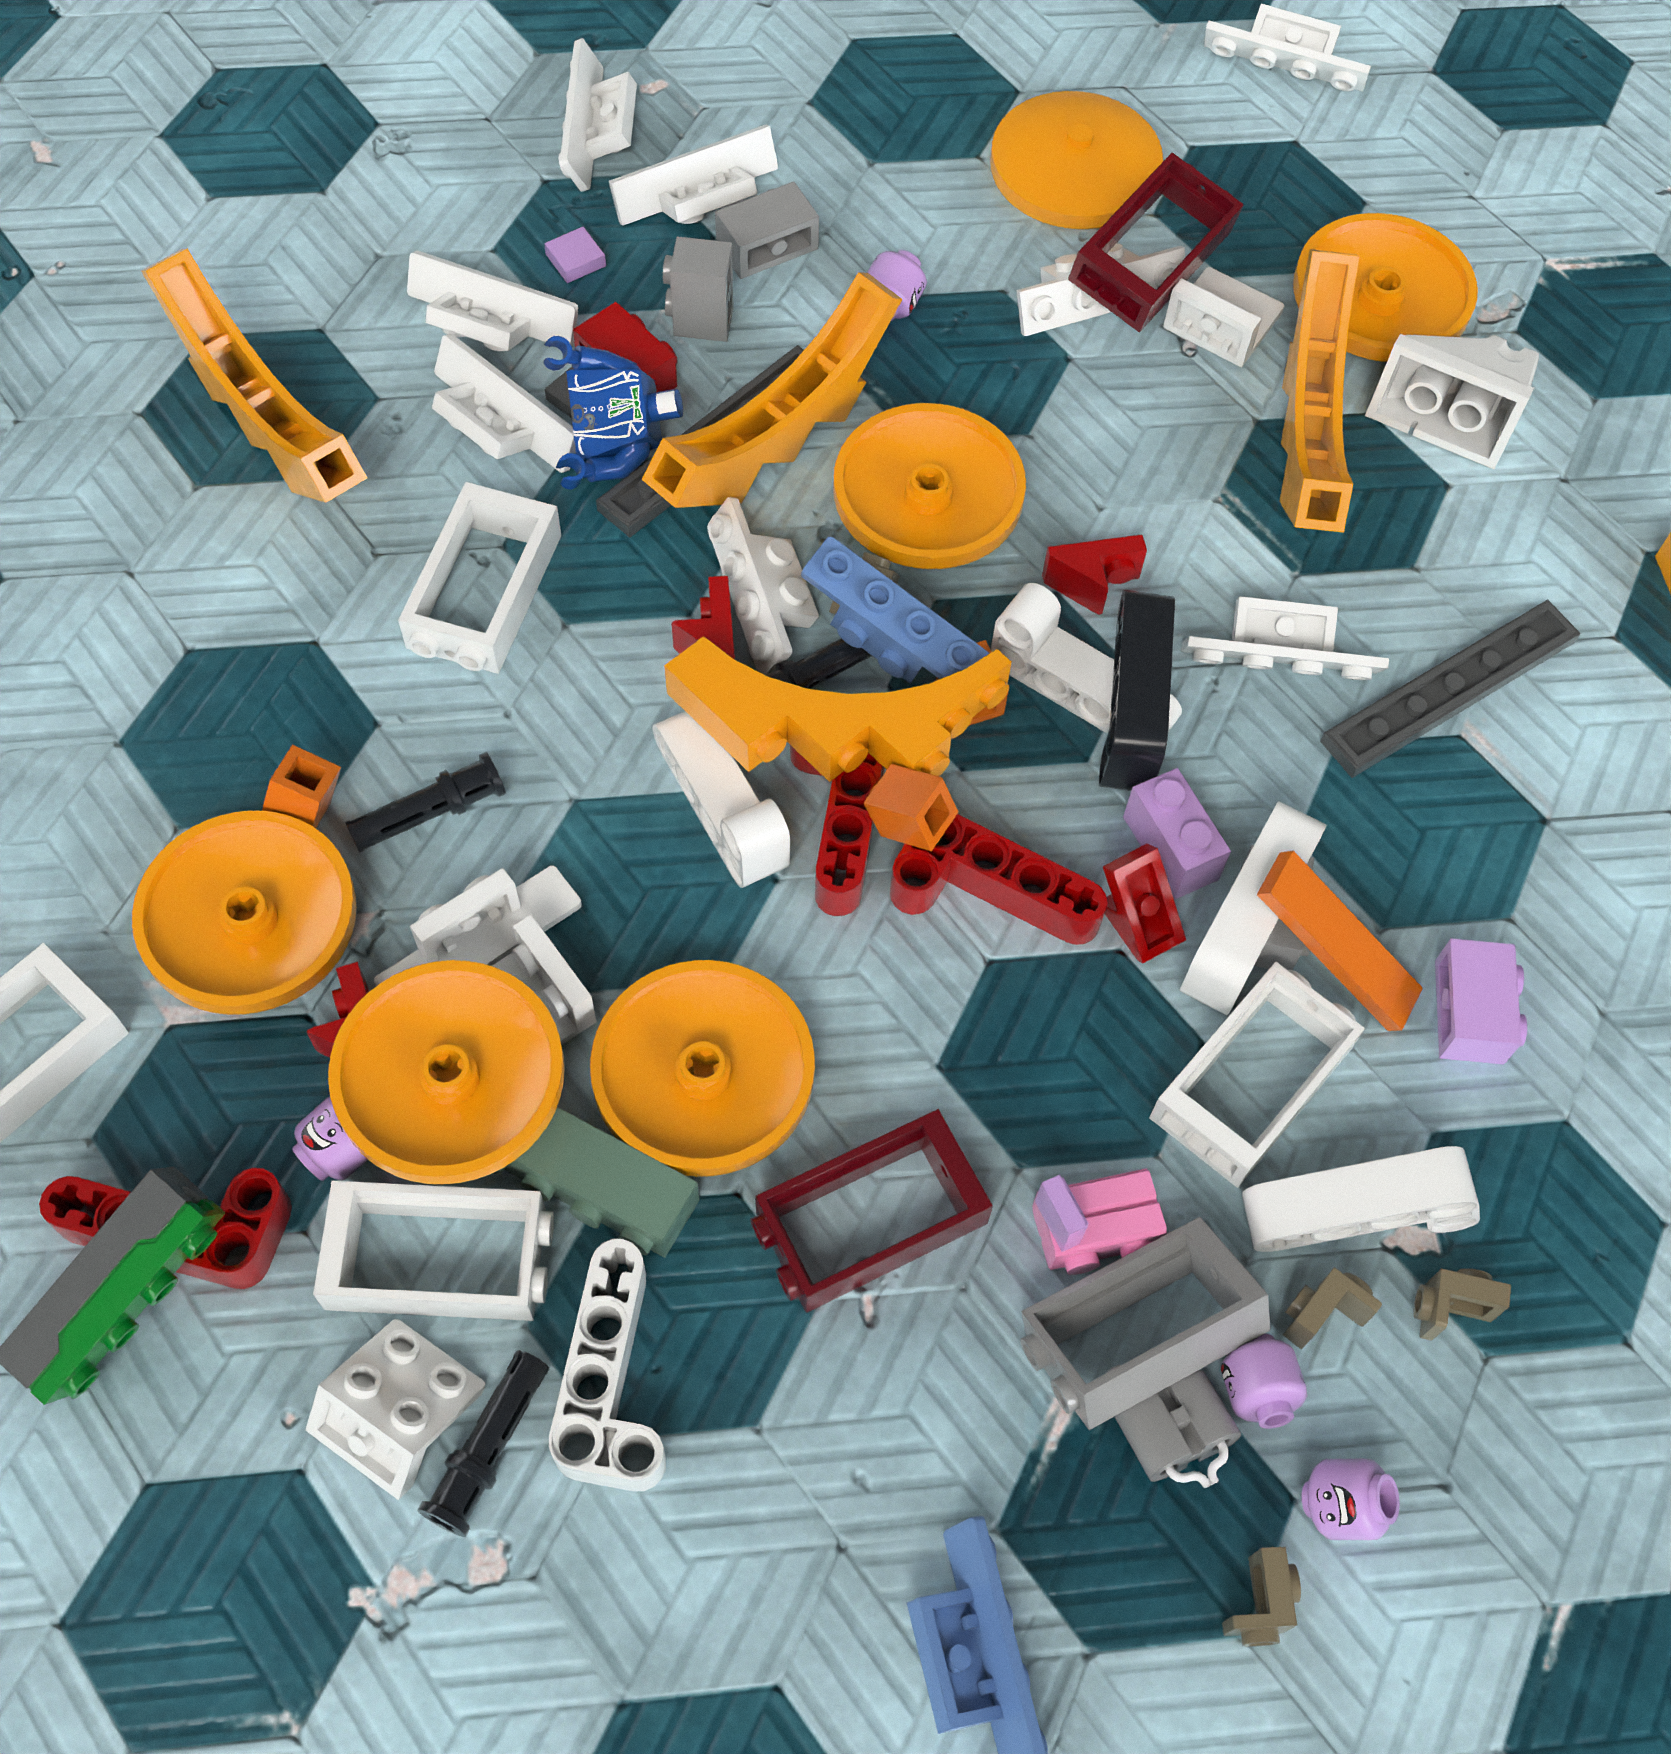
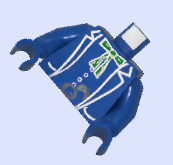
M553 336L545 342V346L557 347L563 354L562 360L545 358L543 363L548 369L552 371L560 370L567 363L572 364L574 369L566 371L576 454L567 453L559 459L556 468L570 467L575 470L577 475L564 477L560 484L565 489L572 490L578 487L583 478H587L590 482L628 477L649 457L651 450L658 448L662 440L660 421L683 417V402L679 390L671 389L656 392L654 379L643 372L637 363L610 351L580 345L576 346L573 350L569 341L561 336Z

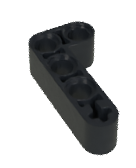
M1123 590L1116 625L1110 724L1100 762L1099 787L1131 791L1133 786L1155 778L1159 774L1165 756L1169 729L1175 598L1173 596Z

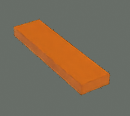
M1294 850L1280 852L1260 887L1257 896L1387 1031H1402L1423 989L1422 986Z

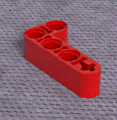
M790 745V759L797 769L808 774L823 776ZM869 753L855 770L849 773L843 771L832 780L816 864L815 901L823 912L832 916H845L852 913L859 906L862 897L874 829V822L864 802L873 786L882 778L884 767ZM849 790H859L865 794L852 796L846 792ZM850 834L855 836L857 840L845 842L839 840L837 836ZM837 869L846 870V877L842 886L835 885Z
M959 814L955 816L941 837L950 844L936 845L932 851L904 844L894 861L890 898L897 909L910 915L928 911L934 905L948 882L1067 943L1080 945L1092 941L1098 934L1107 906L1106 894L1102 887L1095 882ZM978 861H988L996 867L984 869L975 863ZM908 878H918L924 881L926 884L922 886H911L903 880ZM1022 885H1037L1043 891L1032 893L1025 890ZM1054 897L1059 898L1058 904L1053 902ZM1080 910L1083 911V913L1078 914L1077 911Z
M250 1168L233 1178L220 1205L225 1214L213 1227L217 1232L216 1238L197 1258L193 1260L187 1258L176 1271L177 1273L235 1289H246L255 1286L263 1280L270 1268L292 1210L289 1196L276 1177L264 1168ZM66 1176L53 1181L41 1194L39 1202L40 1213L46 1222L64 1239L86 1246L131 1192L80 1177ZM264 1192L272 1193L271 1200L265 1207L256 1211H248L249 1203L255 1196ZM85 1205L94 1214V1220L87 1213L78 1210H81ZM240 1246H250L248 1255L242 1262L233 1266L225 1265L226 1258L233 1249Z

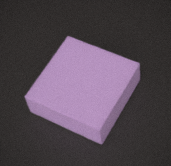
M584 227L544 243L546 256L567 283L606 267L605 254Z
M1059 1174L1041 1183L1035 1203L1061 1252H1064L1080 1244L1089 1223L1064 1177L1061 1178Z

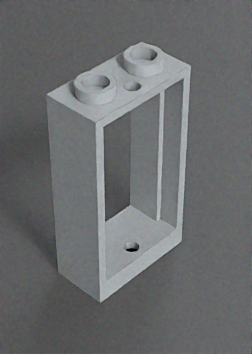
M1198 1217L1021 1311L1026 1336L1020 1339V1343L1032 1367L1036 1371L1044 1368L1051 1377L1053 1393L1063 1410L1068 1414L1075 1410L1088 1430H1091L1231 1353L1238 1347L1269 1332L1268 1294L1204 1220ZM1190 1273L1197 1277L1224 1309L1088 1384L1083 1381L1057 1346Z

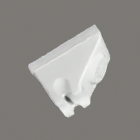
M1400 334L1393 346L1365 416L1407 434L1411 427L1415 428L1412 436L1495 469L1534 390V387H1531L1539 361V353L1526 347L1520 351H1514L1507 346L1506 339L1496 335H1491L1488 338Z

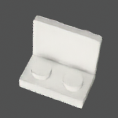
M1207 267L1194 284L1181 278L1172 289L1163 328L1242 368L1281 316L1285 305L1222 272Z
M532 915L514 924L513 930L518 946L512 949L513 953L492 966L521 980L542 1000L556 1024L562 1045L597 1023L592 996Z
M394 1319L318 1385L305 1431L399 1500L414 1485L426 1448L482 1395L485 1382L401 1320Z

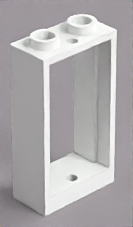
M465 482L398 619L406 648L425 658L436 656L457 662L468 670H486L499 674L562 536L557 506ZM471 528L527 543L486 633L429 618Z
M44 943L0 977V1024L47 985L84 1021L0 1090V1143L129 1034L115 1013Z
M1275 962L1158 1098L1149 1119L1238 1188L1350 1052L1365 1028L1356 1022L1354 1015L1347 1008L1337 1003H1331L1313 990L1308 980L1300 973L1287 970ZM1266 1001H1268L1331 1048V1050L1254 1144L1251 1145L1187 1094Z
M332 1181L313 1295L323 1309L329 1311L533 1321L535 1303H544L547 1294L548 1269L547 1267H540L542 1246H551L554 1212L546 1211L540 1191ZM363 1214L525 1222L517 1296L352 1288Z

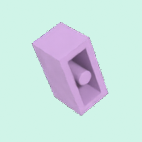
M1178 768L1133 786L1123 818L1141 846L1147 843L1158 848L1174 900L1218 881L1231 850Z
M1450 938L1435 960L1439 1058L1504 1065L1514 1052L1524 1045L1527 1036V1019L1519 1011V996L1524 985V970L1521 965H1516L1515 945Z

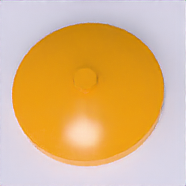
M1060 91L1042 94L1014 107L1005 115L996 128L990 157L991 172L996 186L1015 208L1043 223L1070 229L1101 228L1163 162L1160 141L1151 125L1140 114L1112 98L1081 91Z
M1384 213L1351 215L1325 225L1312 235L1303 247L1294 273L1293 291L1299 308L1310 249L1351 253L1360 256L1353 293L1346 352L1381 362L1388 361L1393 346L1400 334L1460 337L1474 312L1478 295L1477 281L1472 266L1463 252L1450 239L1419 221Z
M908 404L894 407L872 416L859 425L846 439L839 451L834 467V501L840 519L850 534L872 553L893 563L920 569L957 567L979 560L990 554L1009 537L1016 527L1022 513L1026 492V477L1022 460L1007 436L995 425L979 415L965 409L944 404Z
M233 812L208 819L191 827L177 836L159 852L147 868L137 888L132 910L133 936L137 950L153 977L167 992L178 1000L192 1007L212 1013L228 1015L258 1013L282 1006L299 998L315 987L332 971L345 952L353 933L357 911L356 893L349 870L340 852L315 827L300 819L277 812Z
M461 960L436 961L406 969L381 982L369 991L348 1014L336 1036L330 1055L328 1068L330 1098L344 1132L358 1151L374 1165L392 1175L413 1182L441 1185L462 1183L490 1175L519 1158L539 1139L550 1123L560 1101L565 1072L564 1055L560 1036L549 1010L534 991L521 980L503 970L482 963Z
M693 960L668 965L647 974L630 985L618 996L602 1018L596 1031L590 1057V1075L595 1101L603 1121L613 1136L681 1174L695 1177L717 1176L739 1171L754 1165L777 1150L794 1132L805 1114L813 1090L815 1073L814 1048L810 1031L803 1015L792 999L765 976L737 964L714 960Z

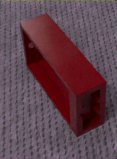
M1171 153L1078 251L1068 280L1140 333L1170 300L1172 289L1182 278L1187 281L1230 234L1244 204L1234 198L1228 191L1205 177L1192 165ZM1161 195H1164L1208 227L1210 231L1157 289H1154L1107 253Z
M937 1109L756 1195L755 1207L757 1216L751 1218L750 1222L762 1248L767 1250L773 1247L782 1265L776 1269V1274L787 1298L790 1301L799 1298L805 1312L808 1313L988 1224L993 1205L940 1110ZM922 1149L957 1214L813 1284L779 1217Z

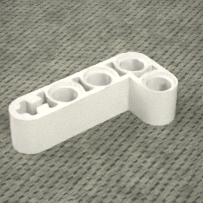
M1025 584L996 620L991 652L998 649L1012 661L1010 676L1108 734L1114 659L1057 627L1061 605L1056 596L1040 584ZM1170 694L1168 732L1182 714L1180 703L1172 694Z
M686 711L654 724L652 729L659 750L737 885L740 888L746 887L789 867L790 834L785 819L772 799L768 798L762 802L758 800L735 759Z
M1280 801L1277 802L1203 939L1182 983L1180 992L1227 1016L1229 1015L1279 919L1257 896L1260 887L1280 852L1294 850L1307 864L1327 824Z
M1457 1146L1440 1147L1265 1182L1251 1186L1242 1192L1253 1249L1260 1252L1280 1251L1425 1222L1428 1231L1432 1233L1454 1232L1474 1226L1480 1221L1479 1202L1465 1150Z
M611 1239L602 1243L595 1250L591 1258L549 1434V1449L557 1468L564 1476L570 1479L629 1491H646L653 1488L662 1479L666 1470V1456L661 1439L652 1428L642 1424L616 1420L646 1288V1271L640 1250L632 1242L624 1239ZM619 1264H626L629 1272H623L620 1276L617 1288L619 1299L611 1296L613 1290L609 1273L616 1272ZM604 1318L615 1319L622 1325L619 1333L609 1340L600 1341L590 1335L593 1325ZM591 1375H599L608 1381V1387L600 1397L594 1400H586L577 1395V1388L585 1378ZM577 1434L591 1436L595 1440L592 1452L586 1458L572 1461L563 1456L565 1443L572 1436ZM635 1445L647 1446L654 1452L652 1463L647 1469L640 1472L629 1471L621 1465L624 1453Z

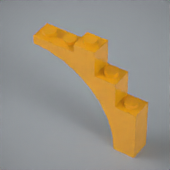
M188 248L181 249L141 271L191 357L188 360L212 401L228 404L251 446L265 449L269 452L292 493L326 503L367 479L344 435L330 429L312 416L287 391L257 355L208 284Z
M1314 249L1309 251L1294 339L1289 345L1282 389L1288 395L1289 400L1281 445L1287 452L1288 457L1280 503L1294 527L1343 533L1345 529L1353 482L1348 473L1344 454L1343 385L1350 314L1360 258L1357 254Z
M858 272L840 304L817 336L773 383L743 407L710 426L688 434L662 438L642 481L675 508L722 505L727 497L738 498L739 502L742 503L763 463L794 462L815 422L846 421L866 384V381L860 376L899 307L902 298L869 273Z
M703 636L665 664L664 669L667 694L748 772L763 761L768 763L780 755L788 742L830 782L843 771L849 773L855 770L864 761L868 753L886 770L891 764L940 777L950 763L951 739L961 735L978 712L985 707L988 709L994 708L1008 693V680L1012 661L996 649L968 668L930 684L893 692L845 694L807 689L770 678L734 660Z

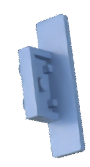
M828 537L801 572L802 578L840 605L830 623L831 626L837 629L839 636L847 644L856 648H863L875 657L881 668L891 676L896 678L902 677L911 683L922 667H924L936 677L942 679L968 668L990 654L833 537Z
M970 1517L945 1530L943 1534L957 1590L918 1597L907 1603L937 1732L941 1734L991 1723L998 1754H1048L1047 1742L1039 1728L1030 1694L1029 1674L1022 1663L1013 1629L1012 1609L1005 1598L997 1568L995 1544L989 1536L984 1517Z

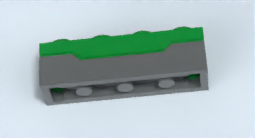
M177 1168L150 1169L0 1346V1365L26 1389L29 1388L30 1392L43 1405L68 1396L72 1399L79 1397L98 1378L100 1371L96 1366L110 1350L112 1353L118 1351L137 1332L139 1324L135 1319L148 1304L155 1306L173 1290L178 1282V1278L174 1273L187 1258L191 1260L197 1258L211 1245L217 1236V1232L213 1227L224 1216L225 1212L212 1200L209 1201L208 1196Z

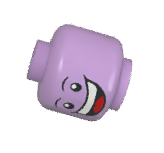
M905 250L880 253L867 271V273L902 298L891 321L895 318L902 319L909 316L927 285L925 273L920 268V260Z
M330 1096L322 1101L295 1127L294 1135L297 1144L292 1147V1150L303 1165L321 1181H324L328 1176L337 1180H345L368 1160L358 1151L344 1132L334 1111Z
M1263 1334L1251 1342L1238 1347L1227 1354L1221 1364L1223 1380L1235 1415L1245 1421L1258 1422L1262 1428L1272 1429L1288 1424L1294 1418L1293 1412L1300 1408L1307 1398L1306 1384L1293 1348L1281 1340H1275L1270 1334Z
M1372 1459L1322 1460L1314 1467L1309 1481L1304 1484L1302 1489V1505L1305 1514L1312 1519L1316 1529L1330 1540H1378L1387 1532L1389 1525L1397 1520L1400 1502L1397 1485L1394 1479L1389 1474H1386L1384 1469Z

